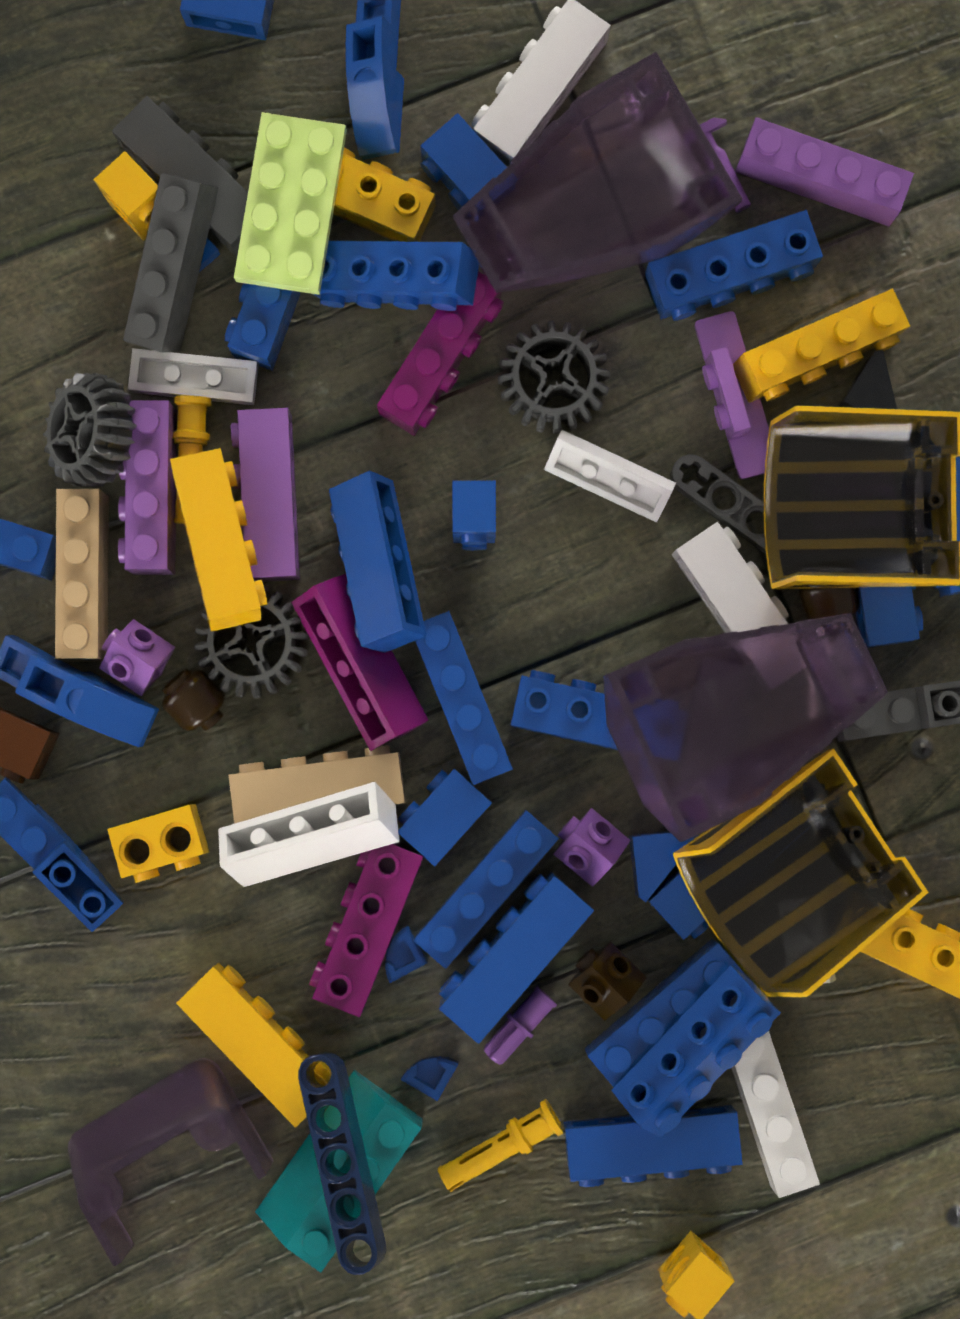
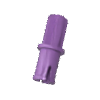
M536 986L531 995L513 1015L510 1012L506 1015L508 1017L506 1023L484 1046L483 1050L486 1055L495 1063L503 1064L527 1036L529 1038L534 1036L532 1033L534 1028L557 1004L542 989Z

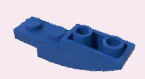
M357 0L356 22L346 25V77L349 107L359 157L363 160L399 153L404 78L396 70L401 0Z
M6 635L0 648V679L16 687L15 693L89 729L125 743L143 747L159 708L91 671L81 672L69 664L55 659L54 656L16 635Z
M7 777L0 781V836L33 868L32 873L93 932L124 901L90 859L38 803L34 805Z

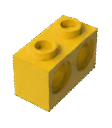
M124 151L93 180L109 205L144 241L147 237L158 185Z
M196 804L186 805L107 829L120 877L125 878L133 875L135 883L160 876L158 868L174 863L176 871L201 864L199 855L209 853ZM177 827L185 828L190 834V844L184 851L177 850L171 843V834ZM136 839L145 841L149 847V856L143 863L135 861L130 853V847Z
M692 1231L686 1235L658 1269L663 1282L661 1289L668 1295L665 1298L666 1302L684 1318L690 1313L696 1319H704L735 1282L724 1259Z

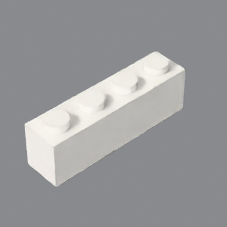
M567 0L562 8L556 6L550 12L543 25V28L546 29L538 41L535 39L529 41L520 55L519 60L522 62L514 74L507 72L495 91L498 96L490 107L484 104L472 121L471 126L474 127L473 130L512 171L520 163L608 42L611 25L576 0Z
M716 522L677 548L672 553V556L744 662L753 665L752 673L754 676H757V680L764 691H771L813 663L814 661L809 655L813 649L806 637L799 630L794 633L785 620L789 614L782 602L776 596L770 598L761 584L765 582V579L758 567L752 561L746 563L740 555L738 549L741 548V544L734 532L729 527L723 529Z
M376 782L218 829L220 867L243 887L399 842L396 804Z
M768 1031L763 1036L756 1038L742 1053L740 1061L731 1069L770 1186L778 1198L820 1185Z

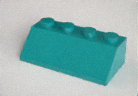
M353 1070L349 1076V1083L376 1195L421 1130L423 1118L356 1070ZM328 1106L324 1112L325 1123L332 1129L339 1127L341 1114L336 1107ZM309 1133L255 1213L285 1248L321 1273L335 1254L336 1246L312 1138ZM338 1149L334 1155V1165L340 1172L347 1173L350 1170L351 1159L345 1151ZM347 1194L343 1201L346 1213L352 1217H359L361 1213L359 1199L354 1195Z

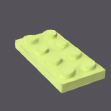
M261 113L234 272L236 282L320 295L347 133L346 125Z

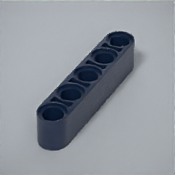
M332 1053L315 1054L307 1057L301 1063L298 1071L302 1098L339 1262L347 1272L353 1275H363L379 1265L386 1254L385 1236L346 1066L338 1055ZM320 1061L325 1062L331 1070V1078L326 1086L319 1084L314 1076L315 1067ZM329 1105L336 1107L341 1114V1122L337 1129H332L325 1123L324 1112ZM338 1149L345 1151L350 1156L351 1167L347 1173L340 1172L334 1165V1155ZM347 1194L354 1195L359 1199L361 1203L359 1217H352L346 1213L343 1201ZM356 1240H363L370 1246L372 1256L369 1262L360 1261L355 1256L353 1246Z

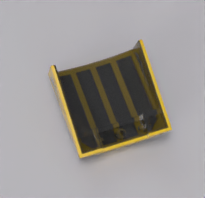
M794 406L771 420L764 473V537L771 589L960 586V541H957L956 457L960 456V412Z
M834 748L827 750L673 853L686 888L703 918L734 961L767 997L809 996L929 893L906 857L896 858L851 791L858 784Z

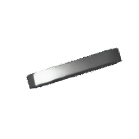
M691 454L680 457L670 472V480L676 482L674 488L766 554L764 533L761 535L753 534L746 526V519L750 513L760 512L764 514V502L703 458ZM691 465L696 466L699 469L696 476L704 483L708 481L709 476L716 480L709 486L704 498L697 494L702 489V485L694 480H691L688 485L682 482L681 479L684 474L679 470L681 466L686 469L690 468ZM727 488L732 491L735 503L731 509L721 510L713 504L712 494L716 489ZM777 513V525L784 529L778 534L779 537L783 540H791L793 538L797 540H810L809 536L802 529ZM779 551L781 565L784 567L800 565L809 557L811 551H800V556L793 554L789 558L783 554L784 551Z

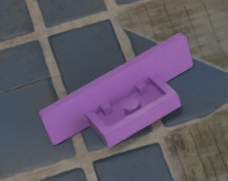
M733 311L697 320L694 327L705 361V365L702 367L704 380L708 390L713 389L717 405L714 406L716 421L719 429L725 430L738 477L744 480L765 473L769 427L760 398L748 403L734 371L733 363L746 352L736 315Z

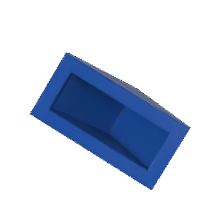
M689 829L629 835L635 895L646 903L676 865L673 853L699 835Z

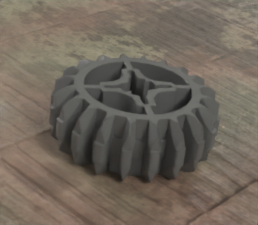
M551 320L547 323L546 333H542L538 324L531 325V335L533 337L531 339L525 333L519 332L516 339L521 348L514 344L506 346L505 351L512 359H500L499 368L509 373L498 376V385L510 387L501 392L502 401L516 399L509 407V413L512 416L522 410L525 411L521 420L523 426L529 425L532 418L538 419L537 432L542 433L545 429V423L552 422L553 433L560 434L562 421H566L570 431L577 429L576 415L585 423L591 421L592 416L586 407L600 411L603 403L596 396H607L609 387L600 382L608 380L611 374L608 369L598 368L606 363V354L592 355L597 350L599 342L594 339L586 345L583 343L587 334L585 329L581 328L576 336L570 335L571 323L565 322L562 332H556V324ZM556 347L564 349L557 357L552 359H545L539 355L536 357L532 356L533 353L544 348ZM575 356L580 359L587 372L588 387L586 390L578 385L579 381L569 371ZM563 364L560 379L562 383L558 384L556 380V384H550L545 391L546 372L550 371L552 375V370L558 371ZM522 365L530 370V375L539 384L532 400L524 392L520 383L519 372ZM554 396H563L569 400L573 397L577 400L573 404L562 408L543 406Z
M76 373L72 379H65L63 388H56V400L49 402L51 411L49 417L44 418L47 421V431L43 433V436L47 437V445L44 448V452L50 454L48 464L55 468V475L63 478L64 482L79 487H103L106 482H114L116 473H123V461L131 458L129 447L130 444L135 443L132 439V430L137 427L136 424L132 423L135 408L129 406L131 394L124 392L123 384L116 382L113 378H108L107 375L98 373Z
M264 586L265 593H266V598H267V596H268V588H267L266 586ZM276 591L271 599L267 600L268 605L260 606L261 609L275 614L280 620L279 623L263 627H256L252 622L245 624V626L244 624L236 626V635L230 642L224 644L225 647L219 649L221 630L211 632L210 626L209 629L202 626L196 627L195 633L207 636V642H198L194 645L196 651H208L209 653L208 656L201 658L198 664L202 668L214 664L215 667L207 676L211 681H216L223 675L224 679L220 685L222 691L228 692L234 682H236L235 691L237 697L243 698L247 692V687L251 686L253 697L261 698V685L266 684L270 694H276L278 688L274 682L275 679L279 678L287 686L292 683L291 678L284 673L288 667L295 672H301L302 666L292 660L294 655L300 657L308 656V650L296 647V642L308 640L309 635L303 631L295 632L294 628L303 625L300 620L301 618L295 616L290 619L288 617L295 611L291 602L286 603L282 608L279 607L283 600L281 592ZM203 611L201 617L208 621L206 611ZM246 628L256 636L259 633L263 635L262 639L256 643L258 656L247 647L245 650L240 648L243 643L248 641ZM285 634L283 654L277 664L270 668L267 656L268 647ZM241 656H248L253 665L256 666L259 675H238L224 661L230 658L235 659Z

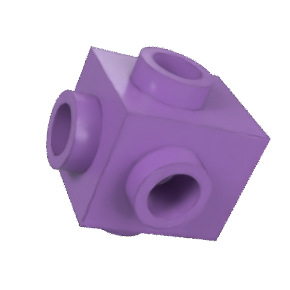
M133 619L122 631L116 628L107 637L102 646V650L106 654L99 669L142 696L162 675L175 646Z
M591 808L580 820L573 816L558 834L563 841L553 855L593 887L616 863L631 840Z

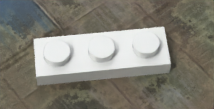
M133 348L128 390L131 393L168 397L180 395L211 398L212 401L254 405L259 364L257 361Z
M564 430L560 432L544 468L545 471L654 522L658 521L676 482Z

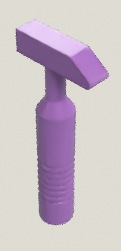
M713 117L687 132L692 143L703 137L705 138L710 148L709 158L731 199L735 211L738 213L750 207L751 203L735 174L725 150L717 146L712 132L727 125V120Z

